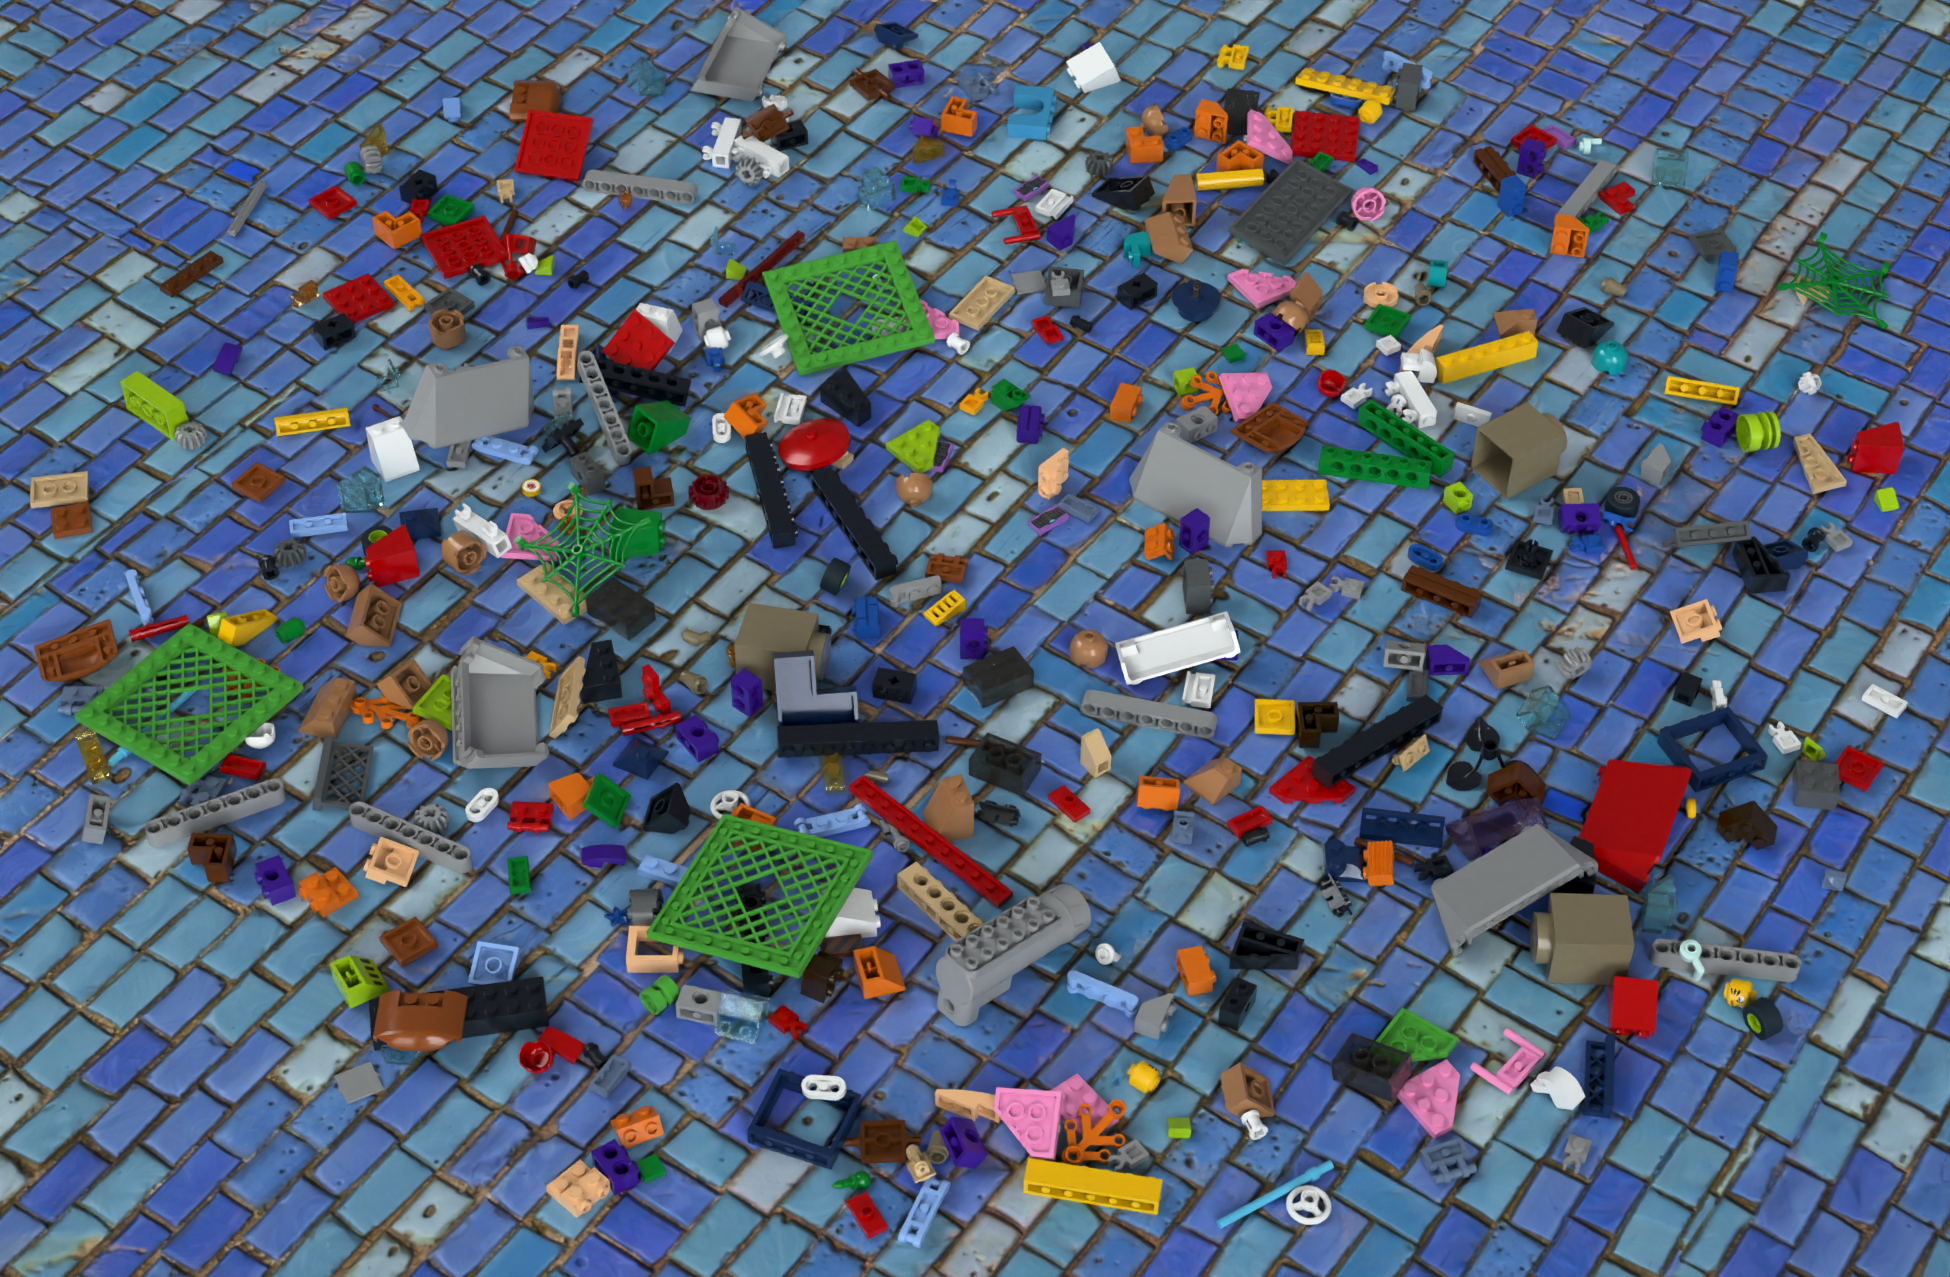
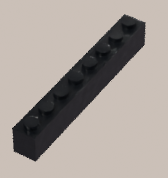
M766 432L745 435L746 452L773 549L794 546L795 538L798 537L797 526H793L795 524L793 513H789L791 512L790 502L786 501V488L782 489L784 487L783 477L778 475L780 474V468L778 463L775 464L777 459L775 451H772V439H768Z
M831 467L811 473V488L874 579L877 581L896 574L897 557L895 554L892 555L888 544L884 543L881 539L879 531H875L871 520L866 518L862 507L857 505L855 497L849 494L847 486L842 484L838 473H835Z
M1427 694L1416 698L1412 703L1401 707L1394 714L1386 716L1385 719L1374 723L1367 730L1359 732L1352 739L1344 741L1343 744L1332 748L1325 755L1317 757L1312 764L1311 776L1327 789L1333 787L1439 723L1443 707Z
M937 720L777 726L778 758L939 751L940 738Z

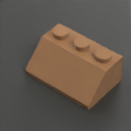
M1167 212L1144 220L1153 252L1182 264L1193 251L1184 218L1179 214Z
M371 583L357 594L346 636L361 646H391L402 603Z
M335 677L321 686L298 729V733L324 738L325 736H331L336 740L351 711L350 702L358 697L355 681Z

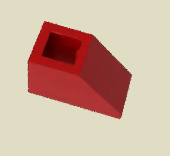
M503 234L502 244L507 252L506 237L510 236L513 253L523 255L530 253L534 255L537 239L516 234Z

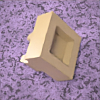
M847 450L840 459L831 465L843 470L854 460V455Z

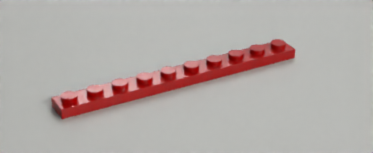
M862 775L849 786L850 793L999 909L1013 897V891L867 777Z

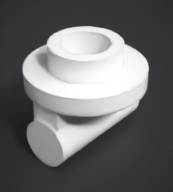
M527 253L518 259L527 274L538 267V260L535 255Z
M1108 943L1100 944L1095 951L1097 961L1103 965L1110 964L1113 961L1118 962L1121 957Z

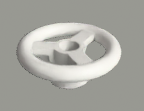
M783 334L766 345L759 352V356L762 357L772 353V356L777 358L786 351L783 343L788 339V334Z
M726 790L720 792L712 799L710 809L714 817L720 820L723 815L718 811L726 810L732 812L734 809H737L739 798L744 801L745 805L751 807L750 799L740 791Z
M1299 1186L1289 1193L1286 1200L1288 1213L1294 1220L1302 1224L1315 1225L1327 1219L1331 1212L1332 1206L1329 1196L1322 1189L1315 1186ZM1301 1193L1300 1201L1293 1203L1294 1198ZM1319 1196L1325 1204L1323 1212L1317 1207ZM1305 1210L1311 1212L1315 1217L1306 1218L1299 1215L1296 1211Z

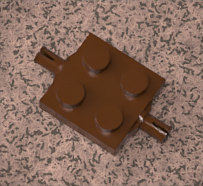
M858 68L854 69L853 73L857 77L850 80V86L868 101L879 96L884 97L886 100L891 99V94L888 92L895 90V84L877 69L869 72H862Z
M772 104L746 117L745 121L749 126V130L741 133L744 140L753 135L759 141L764 142L790 129L786 118L794 115V112L790 108L782 113L775 104Z
M905 1120L860 1121L858 1137H845V1147L858 1146L861 1152V1164L906 1162V1149L908 1145H921V1135L908 1136L905 1130Z

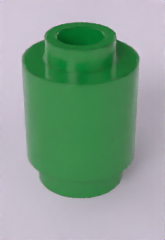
M353 161L345 165L344 172L350 183L361 185L365 180V174L360 164Z
M293 617L278 626V629L275 630V635L282 644L285 642L289 643L303 635L306 627L301 619Z

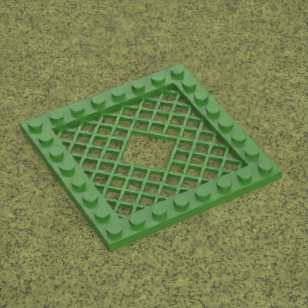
M896 240L762 272L782 332L789 336L786 343L798 376L935 343L934 334ZM876 264L883 266L881 271L873 269ZM859 268L866 270L864 275L856 273ZM843 272L849 274L847 279L840 277ZM870 272L878 274L875 279L867 277ZM826 276L833 279L831 283L823 281ZM853 276L860 278L858 283L850 281ZM881 276L888 278L885 283L878 281ZM809 280L816 282L814 287L806 285ZM837 280L844 283L841 288L834 285ZM864 280L871 282L869 287L861 285ZM891 281L893 282L894 287L889 285ZM820 284L827 287L824 292L817 289ZM876 284L881 286L882 288L880 289V291H876L872 289L873 286ZM796 285L799 286V289L793 291L790 290V287ZM847 285L854 286V289L852 291H848L845 289V287ZM803 288L810 291L807 296L800 293ZM858 288L865 291L863 295L855 293ZM886 288L893 291L890 296L883 293ZM830 289L838 291L835 296L828 293ZM869 292L876 295L873 300L866 297ZM813 293L821 295L818 300L811 297ZM841 293L870 303L855 324L826 314ZM896 293L898 294L899 299L894 297ZM789 294H792L793 297L803 298L805 301H810L815 304L812 308L807 307L804 305V302H802L801 304L794 302V298L790 299ZM824 297L832 299L829 304L822 302ZM879 297L887 299L884 304L877 301ZM890 301L898 303L895 308L888 306ZM818 305L826 307L823 312L815 310ZM873 305L881 307L878 312L871 310ZM901 305H902L904 311L899 310V307H900ZM801 309L809 311L806 316L798 314ZM884 309L892 311L889 316L881 314ZM812 313L820 315L817 320L809 318ZM867 313L875 315L872 320H869L864 317L867 315ZM895 313L903 315L900 320L892 318ZM825 317L830 319L828 324L820 322L821 319ZM878 317L886 319L883 324L877 323L875 321L878 319ZM906 317L908 319L909 324L903 322ZM806 321L813 323L810 329L803 326ZM834 321L841 323L838 329L831 326ZM861 321L868 323L866 329L859 326ZM889 321L896 323L894 328L886 325ZM817 325L824 328L821 333L814 330ZM845 325L852 328L849 333L842 330ZM872 325L879 327V330L877 332H873L869 329L872 327ZM900 325L907 327L905 332L898 331L897 329ZM883 329L890 332L888 336L881 335L880 333ZM827 330L835 332L832 337L825 335ZM859 330L863 333L858 337L853 335V332ZM810 334L818 336L815 341L808 339ZM838 334L846 336L843 341L836 339ZM866 334L874 336L871 340L864 339ZM821 338L829 340L826 345L818 343ZM849 338L857 340L855 344L852 345L846 343ZM832 342L840 344L836 349L829 347ZM815 346L822 348L821 352L819 353L813 352L812 350Z
M188 623L74 716L75 720L191 786L242 743L246 737H249L301 693L304 687L302 683ZM195 652V657L185 658V653ZM209 660V665L199 666V661ZM195 662V667L185 668V663ZM181 664V668L171 670V665ZM224 667V672L213 674V669ZM227 667L234 671L227 672ZM209 670V674L199 676V671ZM195 671V676L185 677V673ZM181 673V678L171 679L172 674ZM167 675V680L157 681V676ZM238 675V680L227 681L228 676ZM241 675L245 676L248 679L241 680ZM224 677V682L213 683L214 678ZM210 679V684L199 685V680ZM195 681V686L185 687V682ZM181 683V688L171 689V684ZM252 683V688L242 689L241 684ZM167 685V690L156 691V686ZM238 685V690L227 691V686ZM153 687V692L142 693V688ZM224 687V692L213 693V688ZM210 689L209 714L170 719L171 694ZM267 691L265 696L256 697V692ZM252 693V698L242 699V694ZM167 695V700L156 701V696ZM238 695V700L227 701V696ZM153 697V701L142 703V698ZM224 697V702L213 703V698ZM138 699V704L128 705V700ZM253 703L251 708L242 709V704ZM167 704L166 710L156 711V706ZM238 705V710L228 711V706ZM152 706L151 712L142 713V708ZM224 706L223 712L213 713V708ZM138 708V713L127 715L129 709ZM124 710V715L113 717V712ZM167 714V719L156 721V716ZM238 714L237 720L228 721V716ZM152 716V721L142 723L143 717ZM224 716L223 722L213 723V718ZM138 718V723L127 725L128 719ZM210 718V723L199 725V720ZM195 720L194 726L185 727L186 721ZM181 722V727L170 729V724ZM167 724V729L156 731L157 725ZM152 726V731L141 733L142 727ZM224 726V731L213 733V728ZM210 728L209 734L199 735V730ZM195 730L194 736L185 737L186 731ZM181 732L180 738L170 739L171 733ZM167 734L165 740L156 741L157 735ZM210 738L208 744L199 745V740ZM195 740V746L185 747L186 741ZM181 742L180 748L170 749V744ZM195 750L194 756L185 757V752Z
M723 814L646 932L647 937L655 941L800 979L872 859L873 852L870 849ZM738 840L743 841L744 845L735 848L731 844ZM761 845V850L751 852L750 847ZM746 849L748 854L738 858L736 852ZM779 849L781 854L773 857L769 856L768 852ZM732 854L734 859L724 863L722 857ZM765 854L767 859L759 862L755 861L754 857ZM798 854L799 859L791 862L788 861V856ZM783 858L785 864L775 867L773 862ZM814 858L817 859L818 863L807 866L805 862ZM751 859L753 864L742 868L740 862ZM769 863L771 869L761 872L759 867ZM802 863L804 868L794 872L792 866ZM831 863L836 864L837 868L826 871L824 867ZM737 864L739 869L728 873L726 867ZM821 867L823 873L812 877L810 871ZM786 868L789 869V874L779 877L778 871ZM723 869L725 874L714 878L712 872ZM756 869L758 874L746 877L745 872ZM774 873L785 895V899L746 912L735 887ZM807 873L809 878L798 882L796 876ZM742 874L744 879L732 882L731 877ZM836 874L833 880L831 881L829 876ZM793 878L795 883L784 887L782 881ZM826 878L828 883L820 886L816 885L815 881ZM728 879L729 884L718 887L716 882ZM812 883L814 888L803 892L801 886ZM711 884L714 885V890L704 893L703 887ZM732 888L734 894L723 898L721 892ZM798 888L800 893L788 896L787 891ZM826 889L825 893L822 896L820 891ZM817 893L819 898L811 901L807 900L806 896ZM718 894L720 899L709 903L707 897ZM803 898V904L793 906L791 901ZM704 899L706 904L694 907L693 902ZM737 899L739 904L727 907L725 902ZM786 903L789 904V909L779 912L778 906ZM723 904V910L713 913L711 907ZM817 904L814 911H812L810 906ZM741 908L743 914L732 918L730 912ZM772 908L775 909L776 914L765 917L764 911ZM807 908L809 913L799 917L796 911ZM709 910V915L699 918L697 912ZM760 913L762 919L754 922L750 921V916ZM791 913L794 914V919L784 922L783 916ZM694 914L695 920L687 923L684 922V917ZM724 914L728 915L729 919L717 922L716 917ZM779 918L781 924L773 927L769 926V921ZM713 919L714 925L706 928L703 927L702 922ZM746 919L748 924L736 927L735 922ZM808 919L805 926L803 927L801 921ZM798 923L800 929L792 932L788 931V926ZM698 924L700 929L691 926ZM732 924V930L722 933L721 927ZM765 924L767 929L755 932V926ZM717 929L719 934L710 931ZM751 929V935L741 938L739 932ZM784 929L786 934L774 937V931ZM734 934L737 935V938L729 937ZM770 934V940L760 943L758 937ZM798 935L797 939L794 942L792 937ZM752 939H755V940H756V943H752V942H748V941H750V940H752ZM789 939L791 944L779 947L777 942ZM774 944L776 949L767 946Z

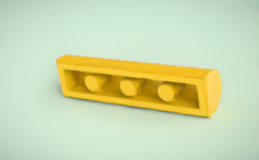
M1263 169L1196 174L1195 187L1197 191L1263 186L1264 174Z
M1667 376L1664 394L1737 405L1740 387Z
M348 407L274 417L277 436L351 426Z

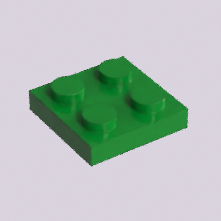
M445 194L427 212V217L451 226L463 222L475 209L474 203Z
M1379 304L1365 322L1364 329L1386 337L1391 335L1397 340L1410 322L1411 315Z
M599 772L595 775L582 806L609 826L615 828L620 823L631 794Z

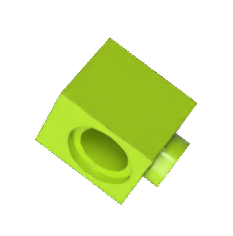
M1194 367L1173 372V386L1178 396L1199 392V388H1194L1190 384L1193 376H1200Z
M1461 482L1445 487L1443 502L1455 514L1471 508L1473 494Z

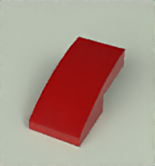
M1048 315L1032 320L1031 324L1034 330L1047 345L1063 340L1057 325H1053Z
M548 1026L537 1040L547 1043L552 1047L554 1054H558L572 1065L581 1055L585 1046L584 1043L576 1038Z

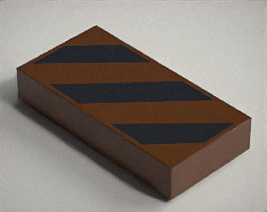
M861 934L824 938L819 946L821 951L842 958L853 956V950L862 949L863 943Z

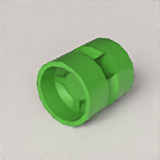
M662 975L653 982V986L650 985L640 992L639 997L644 1007L650 1013L658 1015L667 1007V1004H672L678 999L680 990L669 976Z

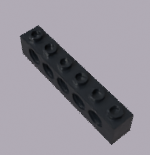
M595 358L607 389L658 401L668 400L672 404L686 406L691 385L690 379Z
M760 883L735 887L746 912L766 904L765 891L761 892ZM741 908L737 910V916L743 914ZM764 911L763 913L767 917V911ZM759 913L750 916L749 919L751 922L762 919ZM746 919L738 921V927L748 924ZM764 924L754 927L755 932L767 929ZM751 929L739 932L741 938L752 934ZM769 934L758 937L760 943L765 942V937H769ZM752 939L748 942L756 943V940ZM741 963L744 999L770 997L769 988H774L773 975H768L769 970Z

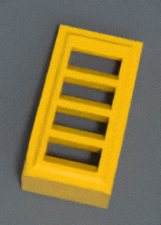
M1304 329L1306 355H1324L1325 342L1322 329Z
M953 590L924 612V617L936 627L966 610V600L956 590Z

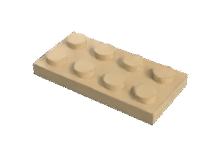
M985 275L949 313V319H955L960 324L979 331L1015 293V287Z
M546 561V562H544V563H545V565H546L547 575H548V574H549L550 572H552L553 570H552V565H550V564ZM542 564L516 579L517 585L563 625L577 618L571 615L573 603L569 596L557 585L548 581L544 583L541 581L545 577ZM557 575L549 578L565 587L574 599L575 591L566 580ZM583 591L579 594V599L585 594ZM589 596L578 605L580 606L579 616L595 606L594 601Z
M580 656L572 662L558 680L549 736L555 739L561 733H564L571 722H575L578 717L577 706L581 700L579 694L583 687L582 677L586 671V668H584L585 659Z

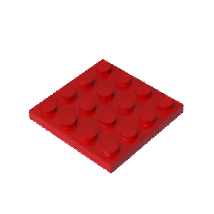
M529 109L514 168L515 173L579 182L594 122L593 118Z
M1295 111L1290 143L1293 156L1314 158L1319 152L1334 157V160L1355 162L1360 117Z
M485 216L420 234L422 243L444 279L468 273L469 268L476 263L485 268L509 260L508 252Z

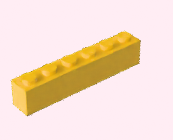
M1530 331L1436 357V377L1441 384H1446L1536 358L1539 341Z
M1028 1158L1023 1193L1158 1215L1163 1179H1157L1152 1176H1138L1132 1173L1113 1172L1108 1169L1101 1170L1089 1168L1088 1166L1070 1165L1064 1162L1045 1161L1040 1158Z

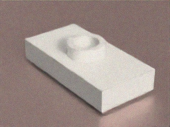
M1457 402L1454 413L1455 420L1477 427L1491 421L1492 412Z

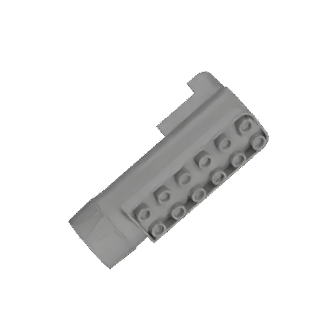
M1061 884L1038 897L1032 894L948 945L945 955L936 964V977L940 985L936 1004L938 1010L958 1026H968L975 1022L978 1018L980 1007L1010 989L1013 975L1057 947L1068 943L1090 926L1091 912L1082 894L1067 884Z

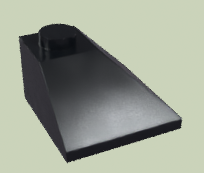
M676 782L650 798L642 827L644 831L675 834L688 826L691 810L679 783Z

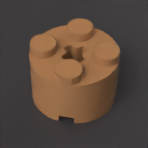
M448 309L438 310L431 314L430 320H428L431 341L440 347L441 350H449L451 347L458 346L466 341L464 317L457 310L453 309L454 312L448 311Z
M465 530L454 533L449 538L444 539L441 544L444 562L458 573L464 575L476 572L482 566L480 564L482 559H485L487 555L485 545Z

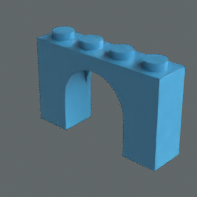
M1016 85L1014 107L1039 111V113L1034 115L1009 114L1007 137L1046 140L1047 134L1051 133L1053 114L1057 104V95H1054L1055 88Z

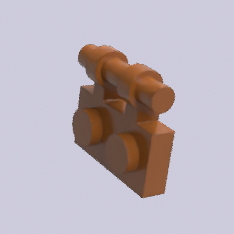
M938 553V555L931 554L925 578L939 575L941 581L963 584L969 559L961 558L959 555H955V557L945 556L944 553Z

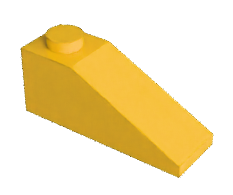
M266 609L222 618L218 639L233 647L244 645L275 623L278 617Z

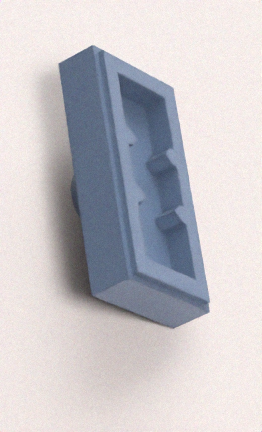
M1069 493L1058 503L1062 510L1088 523L1099 513V507Z
M613 1054L588 1084L589 1090L608 1098L632 1068V1063Z

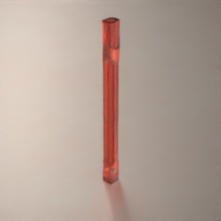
M799 230L795 232L758 266L721 296L718 300L719 304L726 308L743 294L748 281L756 283L763 277L762 272L770 271L805 240V233Z

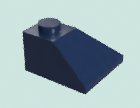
M438 508L399 512L401 525H406L411 540L441 536Z
M633 737L613 762V766L648 780L669 752L666 749Z

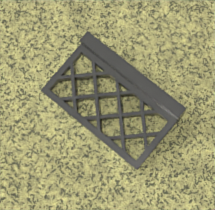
M1749 520L1674 528V536L1663 541L1662 546L1663 548L1674 546L1680 548L1750 540Z
M325 736L313 795V810L321 811L322 807L349 810L350 805L353 803H350L348 799L353 796L359 802L364 803L374 746L334 742L333 737ZM336 749L346 750L348 753L340 756ZM367 752L368 755L361 759L357 753ZM352 756L356 762L349 765L345 760ZM341 763L345 768L337 772L333 766ZM361 765L365 771L358 774L354 768ZM350 772L354 777L346 781L342 775ZM338 778L342 783L334 787L330 782ZM358 780L362 786L354 789L350 784ZM347 787L350 793L343 796L339 790ZM335 794L339 799L332 801L327 800V797Z

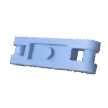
M1385 51L1383 56L1385 61H1383L1382 68L1398 73L1399 69H1402L1403 63H1416L1391 51ZM1424 67L1422 68L1420 85L1424 89H1429L1433 73Z
M493 436L479 438L472 443V448L476 451L524 465H530L533 457H536L539 453L538 448L534 445L528 447Z
M133 569L128 570L125 573L128 587L142 625L144 627L147 623H150V625L155 624L154 619L151 617L152 612L146 598H142L145 597L139 580H137V571Z
M858 804L854 808L808 819L798 818L794 821V825L800 833L824 837L866 827L871 821L869 816L866 815L865 806Z
M1072 970L1068 972L1067 991L1069 993L1075 994L1078 992L1089 999H1095L1109 1007L1125 1012V1015L1129 1018L1137 1016L1138 997L1078 971Z
M932 1176L924 1182L901 1228L898 1241L903 1243L907 1241L913 1243L914 1247L921 1248L924 1237L942 1200L949 1191L950 1181L945 1179L941 1181L936 1179V1176ZM911 1229L917 1231L916 1235L910 1233Z

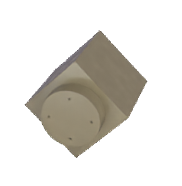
M1527 402L1477 427L1471 469L1502 496L1509 499L1557 474L1561 453L1567 447L1566 432L1555 416L1550 413L1541 414Z
M749 603L734 644L736 674L746 669L762 679V689L776 691L773 653L813 650L816 680H823L830 659L831 636L828 633L819 632L818 613Z
M1550 893L1546 912H1533L1530 924V955L1533 964H1545L1547 983L1609 985L1614 976L1627 977L1635 947L1628 895Z

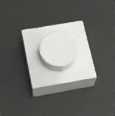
M1391 335L1376 341V347L1386 356L1401 350V344Z

